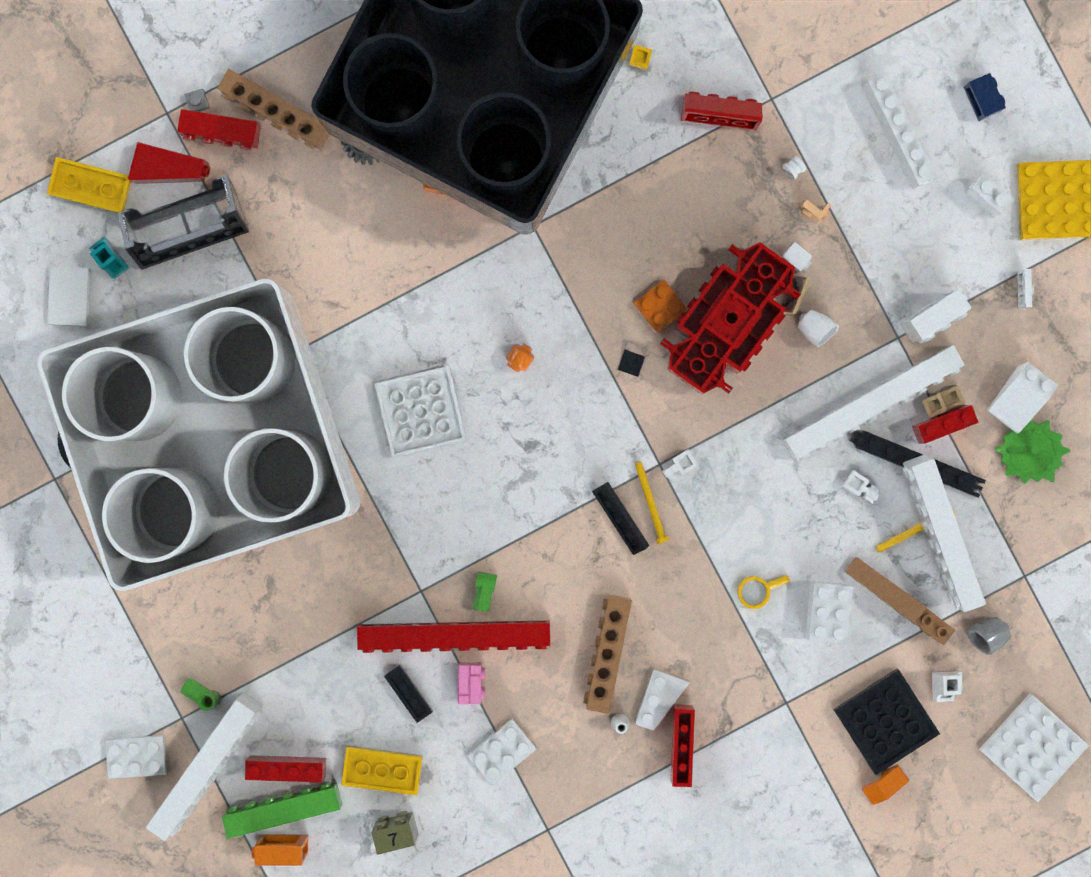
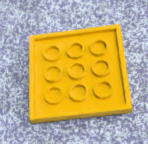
M1091 160L1018 163L1020 240L1091 237Z

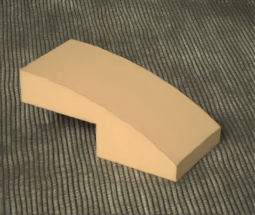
M956 385L923 399L922 403L930 418L962 405L965 401L959 386Z

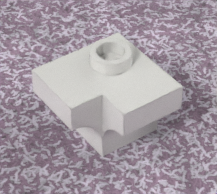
M961 671L932 672L934 702L954 701L955 695L962 694Z

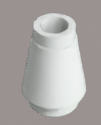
M617 714L611 720L612 729L619 734H624L630 726V721L624 714Z

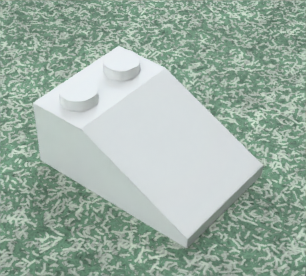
M1026 362L1017 366L987 411L1018 434L1046 404L1059 385L1032 364Z

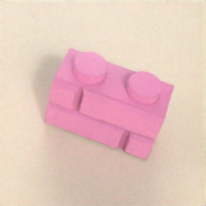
M460 662L458 664V704H481L482 699H485V687H482V680H485V668H482V663Z

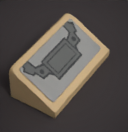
M793 276L792 287L800 292L801 295L796 300L788 293L785 294L781 306L786 308L785 314L793 316L797 313L810 278Z

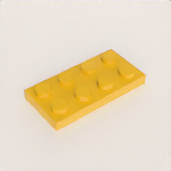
M56 157L47 194L119 213L125 210L132 182L128 180V175Z
M347 746L341 785L418 795L423 756Z

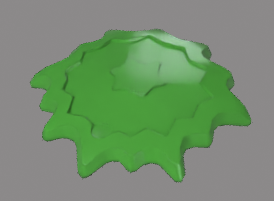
M1030 420L1020 433L1017 434L1011 430L1009 434L1003 437L1004 444L995 448L997 452L1001 453V462L1007 467L1005 475L1007 477L1018 475L1024 484L1029 479L1039 482L1042 478L1054 482L1056 469L1063 465L1061 457L1070 453L1071 450L1062 446V434L1050 430L1049 420L1040 424Z

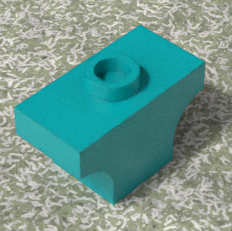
M106 237L101 238L89 248L92 258L112 279L115 280L129 269V266Z

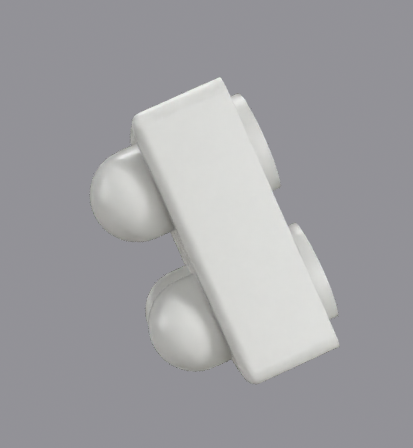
M260 279L47 349L38 358V369L109 584L118 591L130 590L354 515L360 507V498L293 295L289 290L270 279Z

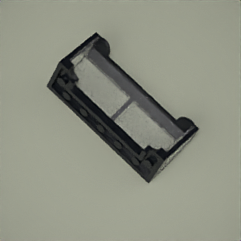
M228 175L216 178L212 182L213 189L141 214L136 209H127L118 213L125 250L141 270L249 233L238 196Z

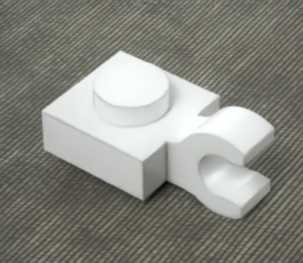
M689 449L672 458L671 460L674 464L662 472L667 478L676 472H679L682 476L697 467L698 464Z

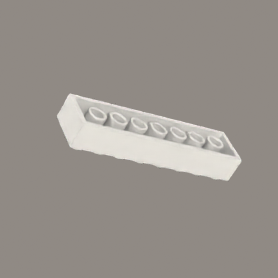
M924 454L903 462L904 468H902L904 477L909 479L911 486L908 488L911 496L916 498L917 504H915L917 513L922 515L923 522L921 524L924 532L929 534L928 544L930 549L935 551L936 557L934 560L938 569L941 568L943 573L941 580L944 586L948 587L949 593H947V597L950 603L963 612L986 605L934 458Z
M245 692L235 700L151 819L146 829L163 841H166L169 836L173 838L185 823L184 821L191 815L196 808V804L203 798L208 787L217 778V774L229 761L228 758L239 747L240 743L238 741L241 742L251 730L249 725L252 726L262 714L260 709L263 705Z

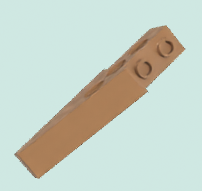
M855 557L844 571L936 642L945 645L955 632V629L932 613L926 606L858 557Z

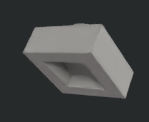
M203 88L184 94L190 111L201 112L210 109Z

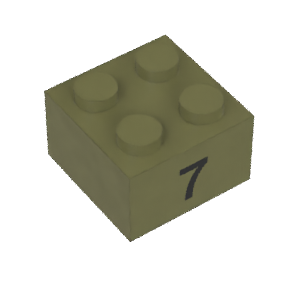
M407 811L399 812L396 816L390 818L389 816L378 818L371 832L377 855L415 846L418 837L414 814Z

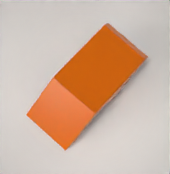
M896 765L884 770L879 780L864 785L862 791L870 802L875 805L888 800L906 785L910 779L900 766Z

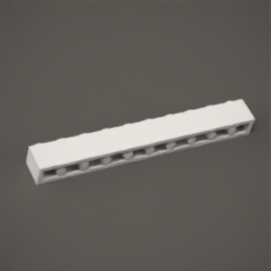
M947 346L782 440L793 459L804 460L810 456L809 452L815 449L816 451L827 447V442L840 440L844 437L843 433L856 431L860 428L859 424L865 421L867 423L877 419V414L881 412L885 414L893 410V405L898 402L901 405L909 401V396L914 393L919 395L927 391V386L931 384L935 386L943 382V377L948 374L953 376L961 371L959 368L965 364L955 346Z

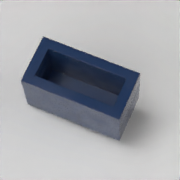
M991 73L970 81L963 87L978 121L993 116L1006 108L1005 99L999 93L997 81L992 77Z

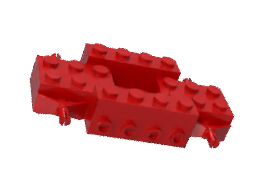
M761 242L746 250H740L732 243L728 251L738 258L736 272L725 264H722L720 267L716 265L710 273L712 278L708 283L705 281L698 290L701 292L699 296L692 298L687 305L689 310L686 314L682 313L676 321L678 325L675 330L687 339L673 345L664 338L660 343L670 352L668 371L698 393L704 394L718 387L729 394L733 387L724 380L725 368H729L736 374L742 370L745 372L752 363L749 361L753 355L757 356L762 350L761 344L764 339L768 340L774 333L772 328L776 323L779 325L786 316L783 314L786 308L773 300V298L788 293L797 300L801 295L800 292L792 287L795 267ZM728 313L736 315L737 320L735 323L730 324L727 322L726 316Z

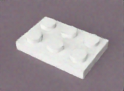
M512 718L469 753L468 757L493 786L533 753L537 747Z
M165 735L117 738L105 741L108 779L166 775L168 773Z

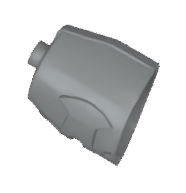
M997 617L980 620L978 624H974L966 629L968 638L973 645L987 655H992L1000 650L1011 638L1009 625Z

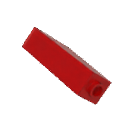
M137 142L128 180L136 184L205 182V178L210 174V166L204 159Z

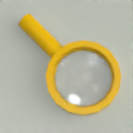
M785 575L767 583L760 577H746L738 585V599L747 608H761L768 602L770 590L790 582L788 575Z

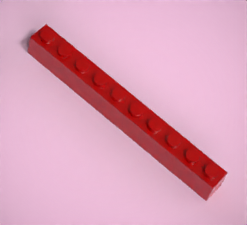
M550 620L359 624L357 626V650H363V653H373L374 650L390 653L393 652V649H401V652H412V649L430 652L433 648H439V651L443 652L451 651V648H458L459 651H469L470 648L486 651L489 650V647H497V650H508V647L526 650L529 646H535V649L541 650L547 649V646H550Z

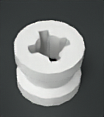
M795 155L789 163L782 165L784 172L792 180H795L799 173L806 171L804 163Z

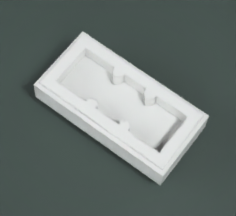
M1023 269L1017 272L1018 308L1028 309L1032 308L1034 284L1032 283L1031 269Z

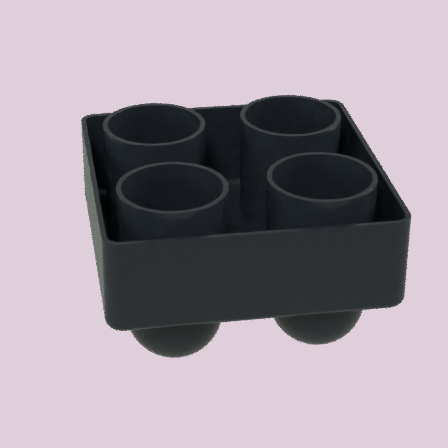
M364 0L312 99V110L330 135L520 234H531L536 231L637 38L643 7L639 0Z

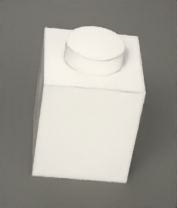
M796 242L792 243L782 255L784 260L795 267L796 273H799L801 270L805 272L812 263L809 261L812 255Z

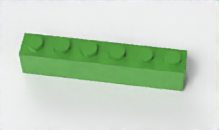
M325 782L320 784V787L314 789L310 786L301 789V792L298 793L290 791L284 793L283 797L275 798V796L265 798L264 802L257 803V801L246 803L241 808L232 806L226 809L227 811L222 816L227 839L340 810L343 804L337 783Z

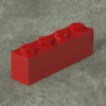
M181 109L177 132L183 136V139L195 141L196 138L202 139V142L207 144L221 142L222 146L232 147L233 145H239L241 149L251 150L252 148H258L261 125L257 121Z
M673 704L670 774L672 787H692L695 709L693 705Z
M250 755L245 761V780L322 783L326 777L327 758Z

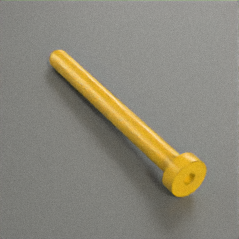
M641 461L635 462L658 536L656 542L660 544L669 541V536H665Z
M919 523L879 544L876 547L877 551L883 552L923 531L922 524Z

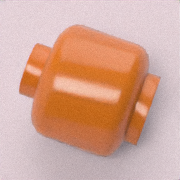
M525 343L522 346L515 344L506 356L507 365L518 373L526 371L534 360V355L531 353L533 349Z

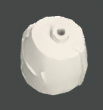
M813 309L799 316L800 321L797 327L805 338L817 348L826 343L839 328L838 324L826 314L824 315Z

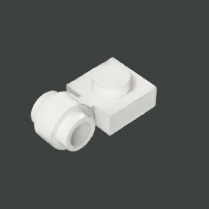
M854 470L851 471L842 487L857 497H860L863 492L862 498L871 504L874 501L876 502L880 496V490L873 485L866 487L869 480Z

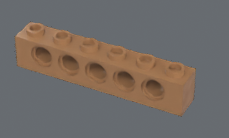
M229 68L217 88L222 93L221 97L225 100L238 102L237 106L247 112L249 109L255 112L254 116L260 120L265 121L267 119L272 122L271 125L280 131L282 128L287 130L290 137L296 140L301 138L305 141L304 144L313 150L315 147L321 150L330 135L315 117ZM244 88V94L237 96V91ZM256 98L262 99L259 105H253ZM277 107V114L270 115V110ZM289 117H295L293 124L288 125L286 123ZM305 127H312V131L309 134H303Z
M608 594V598L603 600L602 609L605 610L604 617H600L598 628L601 629L600 636H596L595 647H597V653L592 656L591 666H594L593 673L588 675L587 685H590L589 693L585 692L583 701L586 704L587 710L610 714L632 603L631 598ZM612 611H617L620 613V616L617 620H611L609 618V615ZM608 630L616 632V636L613 639L606 638L605 634ZM610 649L612 650V655L605 658L602 656V651ZM607 668L609 672L606 676H600L598 674L599 669ZM603 687L605 691L602 695H597L594 693L595 688Z

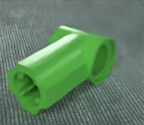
M478 571L472 609L489 612L497 575Z
M189 678L181 688L180 693L196 702L204 711L215 708L221 701L220 694L217 691L209 690L192 678ZM207 696L212 699V705L207 703Z

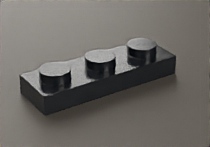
M401 664L384 675L416 723L433 712Z

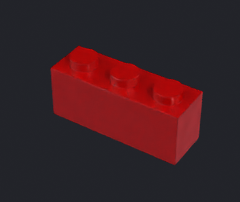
M964 405L913 425L912 428L918 444H926L977 424L979 421L973 406Z

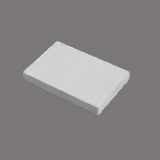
M50 267L48 325L88 326L90 269Z

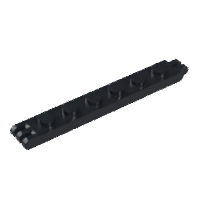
M864 430L861 433L853 432V435L859 437L858 440L850 439V442L856 444L855 448L903 468V462L923 455ZM934 459L943 484L974 497H980V494L974 492V489L982 491L983 487L977 485V482L985 484V479Z

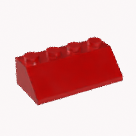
M693 91L688 94L685 93L683 98L681 121L757 130L763 119L762 103H758L755 99L742 101L733 96H728L727 98H719V95L716 94L703 96L699 92Z

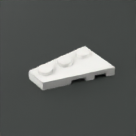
M653 669L635 725L654 731L690 682Z

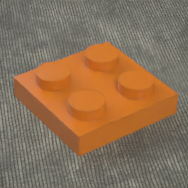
M664 279L634 302L636 308L656 333L660 332L687 310L686 306Z

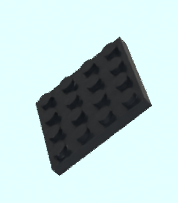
M899 669L893 670L833 709L875 775H878L940 735Z

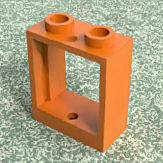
M263 834L256 842L255 847L252 848V859H255L256 866H302L308 855L309 835Z

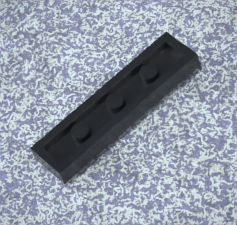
M609 482L592 491L631 553L635 555L647 549L650 545Z

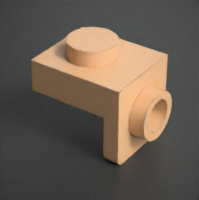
M806 199L799 209L805 218H811L813 221L818 222L820 219L824 221L831 211L828 209L831 207V204H826L820 210Z

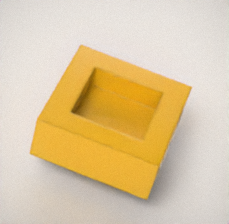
M634 45L629 65L647 70L653 50Z

